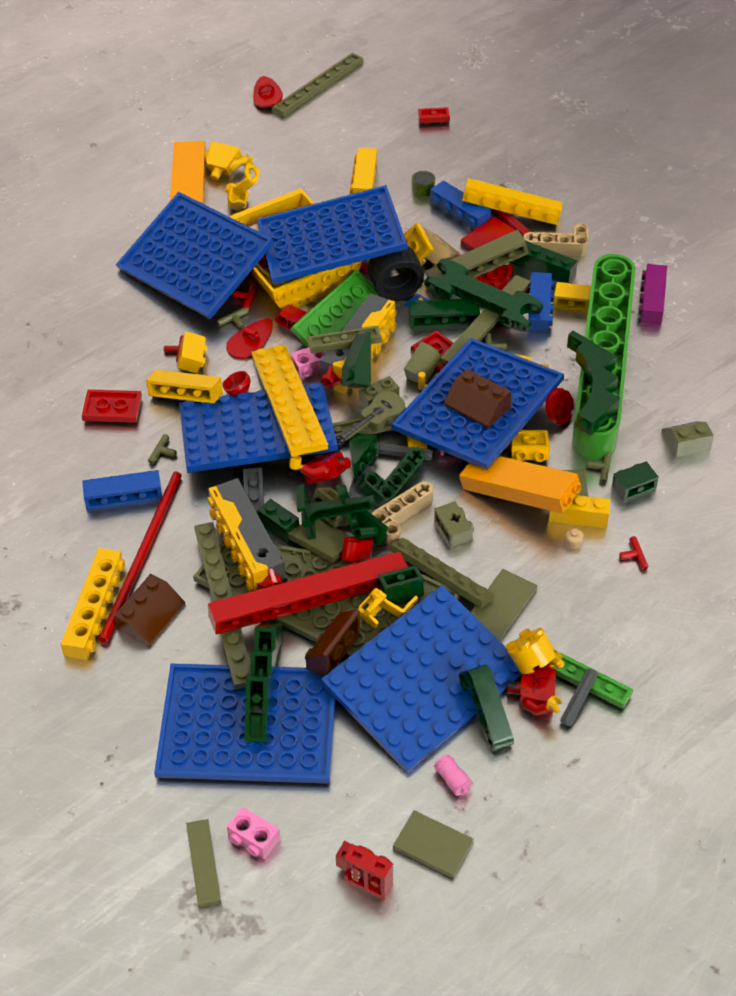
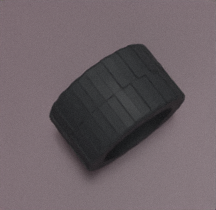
M408 246V249L400 252L378 256L369 260L368 274L376 293L380 297L392 301L403 300L415 294L422 286L424 272L416 253L410 246ZM406 267L399 275L386 277L391 271Z

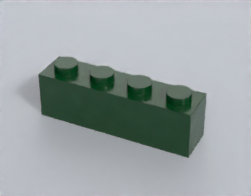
M526 241L529 254L509 262L532 272L552 273V280L563 283H571L576 277L578 263L575 259Z
M465 299L409 302L411 329L470 326L480 315V307Z

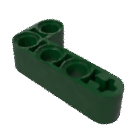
M418 447L410 449L385 480L375 472H367L358 482L359 491L365 496L374 495L378 507L391 501L425 459L423 450Z
M485 664L460 672L459 680L461 686L465 691L470 690L487 744L491 751L494 752L513 745V734L489 666Z

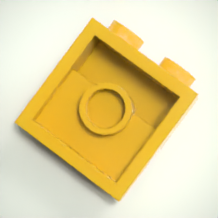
M415 223L404 233L407 245L414 250L422 266L426 263L425 258L434 249L421 225Z
M521 430L511 441V459L519 461L534 460L537 462L549 460L550 444L548 430Z

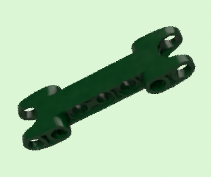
M440 259L437 263V268L444 276L427 277L424 281L426 288L437 296L449 300L453 295H456L498 314L500 323L520 332H527L531 327V323L522 315L526 313L539 314L544 308L543 304L530 294L523 291H516L514 295L506 293L468 276L469 272L465 266L447 259Z

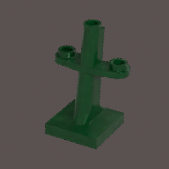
M304 484L296 486L297 511L301 512L303 527H307L308 540L316 538L315 522L320 519L346 515L351 530L359 527L357 517L352 516V513L373 510V507L376 506L374 495L346 498L348 497L346 486L338 484L337 492L340 499L311 503Z

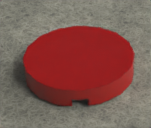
M564 388L553 389L546 399V414L553 424H566L573 415L571 414V410H574L573 398L570 392L564 390Z

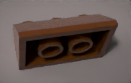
M466 369L454 380L444 405L489 428L511 409V391Z
M150 573L114 615L117 630L150 647L186 603L167 581Z
M355 609L338 613L335 619L330 620L326 631L318 636L314 647L306 652L307 670L324 677L340 664L360 636L359 610Z

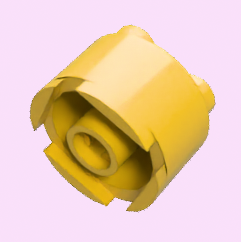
M542 627L532 631L529 628L521 631L519 638L505 646L521 674L534 672L533 668L538 665L540 668L546 666L556 656V650Z

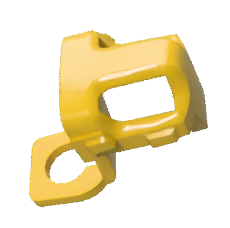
M247 163L245 166L244 175L246 178L237 185L229 183L225 188V192L228 194V208L232 210H244L246 208L249 195L247 190L259 179V169L250 163ZM249 169H252L255 173L253 178H250Z
M375 588L360 604L358 610L363 621L376 628L379 622L374 617L383 608L400 618L416 605L418 597L415 596L402 609L387 600V595Z

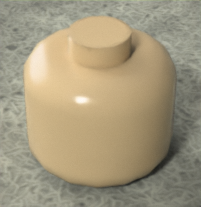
M570 528L565 532L564 544L568 548L578 549L583 545L584 534L580 529Z

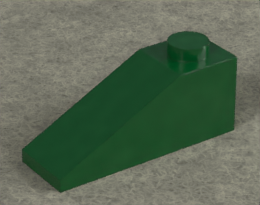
M371 332L355 336L342 367V386L357 389L371 386Z

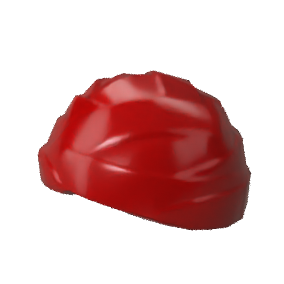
M237 371L229 375L223 381L222 386L227 394L237 396L239 393L248 392L251 379L247 372Z

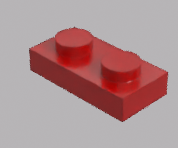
M449 108L418 109L419 123L450 121Z

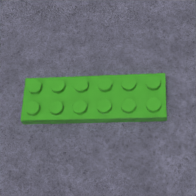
M355 270L292 326L290 330L309 347L308 336L340 332L370 293L377 296L379 294L376 293L374 286L358 270Z

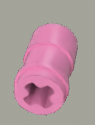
M446 754L435 762L434 768L436 772L442 776L447 786L456 796L469 791L473 782L455 763L453 757Z

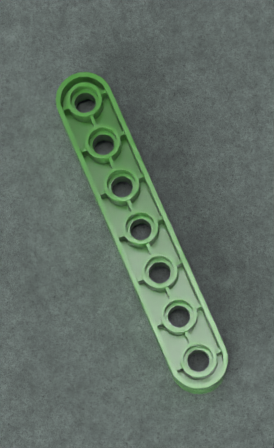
M607 254L599 257L595 261L593 268L585 338L617 356L615 369L611 373L618 376L617 390L613 394L620 398L618 412L591 436L576 427L577 413L585 406L591 394L588 378L581 368L572 447L578 455L589 460H602L605 454L609 452L614 453L621 420L635 265L629 258L619 254Z

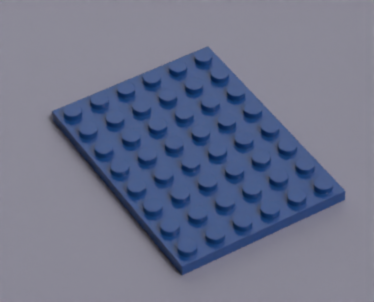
M387 185L257 219L260 233L272 238L275 242L265 253L273 284L408 249Z
M178 191L116 263V266L125 273L211 319L275 242L272 238Z
M470 338L391 424L392 430L487 470L543 405L549 393L560 385L564 380V374ZM466 369L511 391V409L489 428L444 405L454 380Z
M323 383L303 385L328 442V449L298 456L338 451V444ZM264 390L239 393L237 396L223 395L219 397L215 404L196 401L179 403L187 473L293 458L289 453Z
M441 585L321 679V684L408 773L478 715L470 690L465 691L461 686L459 680L460 672L481 665H488L499 695L508 689V681L517 682L521 679L522 674L508 654L505 646Z
M170 663L154 771L155 778L330 784L335 697L321 684L323 677L306 668L275 667L270 717L268 718L267 742H246V687L234 689L229 665Z

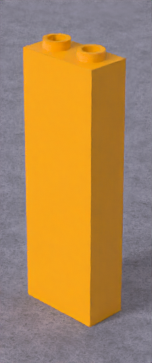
M205 141L174 142L170 201L179 191L204 204L206 178Z
M499 456L487 470L469 462L459 475L463 490L561 514L571 505L572 500L581 490V483L576 473Z

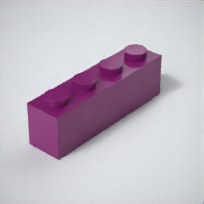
M647 264L646 270L642 271L641 280H644V282L641 281L640 292L643 293H640L639 303L642 305H639L638 315H641V323L658 325L662 323L667 277L666 265Z

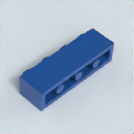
M444 180L430 189V202L474 230L491 219V209L462 201L464 193Z
M531 272L530 295L538 299L544 308L539 314L528 313V321L531 323V327L527 332L548 333L549 326L553 325V316H550V314H553L554 304H550V302H554V292L551 291H554L555 281L552 280V273Z
M159 470L82 480L86 510L161 500L162 498Z

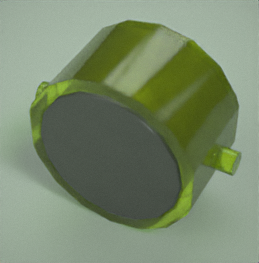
M428 171L414 173L412 176V192L420 197L430 196V189L435 186L434 174Z

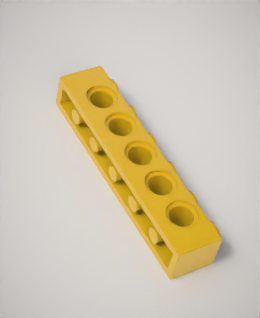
M98 548L60 644L64 656L87 660L90 652H93L95 638L101 632V622L107 616V606L113 600L114 588L118 586L120 572H123L125 568V560L122 558L121 551Z

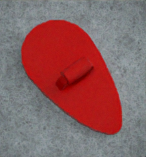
M261 76L256 81L253 90V100L256 106L262 108L271 107L282 100L283 92L273 79Z
M272 319L258 320L234 334L226 345L228 354L237 359L252 358L251 352L262 349L268 341L273 329Z

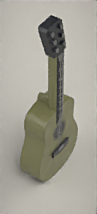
M383 391L377 394L372 403L362 410V421L336 438L338 451L344 447L348 439L363 428L381 431L387 425L393 423L406 409L404 400L391 391Z

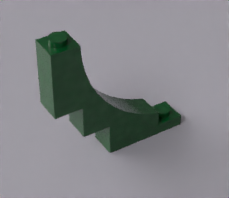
M572 330L568 334L567 347L576 352L575 361L585 372L591 390L587 403L577 413L576 427L591 436L619 409L620 398L613 394L617 390L618 376L611 373L615 369L617 356Z
M261 622L255 627V648L251 651L250 673L246 676V742H267L272 683L277 654L282 644L283 622Z

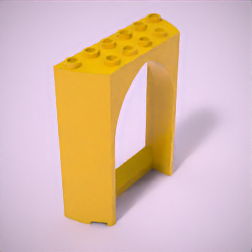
M299 188L229 217L247 226H252L258 223L257 219L315 203ZM361 261L332 270L310 274L292 282L284 281L273 284L271 275L259 263L255 265L250 273L282 310L286 305L299 308L327 296L355 270L359 271Z

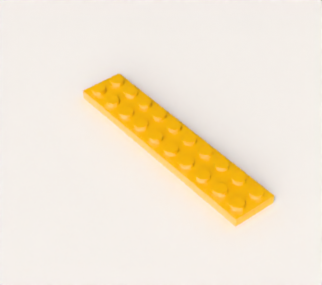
M276 345L272 348L252 351V359L291 457L327 450L328 442L286 345Z

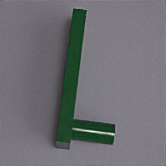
M368 511L352 513V516L357 517L359 527L353 530L354 538L357 540L373 538V542L376 545L383 544L389 527Z

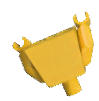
M212 141L208 147L209 149L204 152L205 164L212 172L210 177L214 180H219L221 174L230 176L232 172L247 163L253 164V157L249 158L248 154H244L243 157L238 147Z

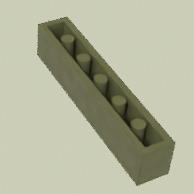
M516 230L455 257L451 261L465 266L469 272L468 276L476 278L529 253L526 241L519 230ZM437 266L425 271L427 277L444 276Z

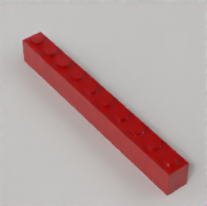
M401 552L390 553L345 567L312 574L308 577L275 584L271 587L256 589L245 594L208 603V616L217 635L372 592L375 588L379 589L378 575L404 569L408 566Z

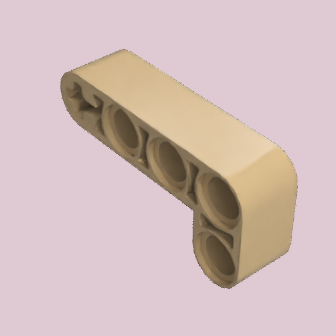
M578 223L573 228V234L528 232L524 234L523 238L525 241L564 256L583 257L587 254L589 228L585 224Z
M426 481L420 482L372 512V515L389 527L383 541L385 545L390 547L391 543L400 539L401 528L399 524L432 504L433 486L431 483Z

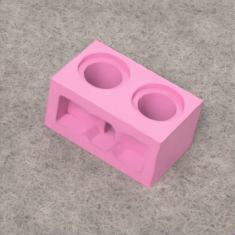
M308 347L291 353V359L300 379L320 373V359L326 351L311 353Z
M242 807L227 825L228 838L233 844L242 845L252 856H259L264 860L280 840L279 828L245 807ZM242 827L248 828L244 831L239 830ZM258 839H266L263 842H257Z

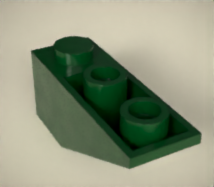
M356 433L349 441L355 480H358L375 455L379 453L380 445L377 443V435Z

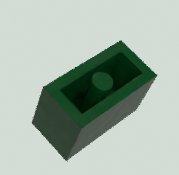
M646 461L614 473L612 487L624 502L655 490L659 476Z
M271 498L257 510L265 529L288 544L291 541L288 539V532L300 525L299 517Z
M417 565L378 575L379 590L386 594V599L393 604L413 599L415 596H424V578Z

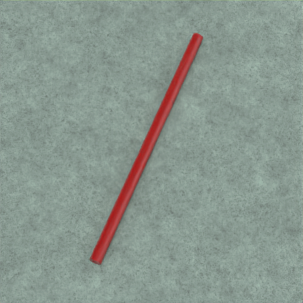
M177 471L173 472L101 631L98 639L102 643H108L116 625L114 615L123 606L130 594L182 477L181 473Z

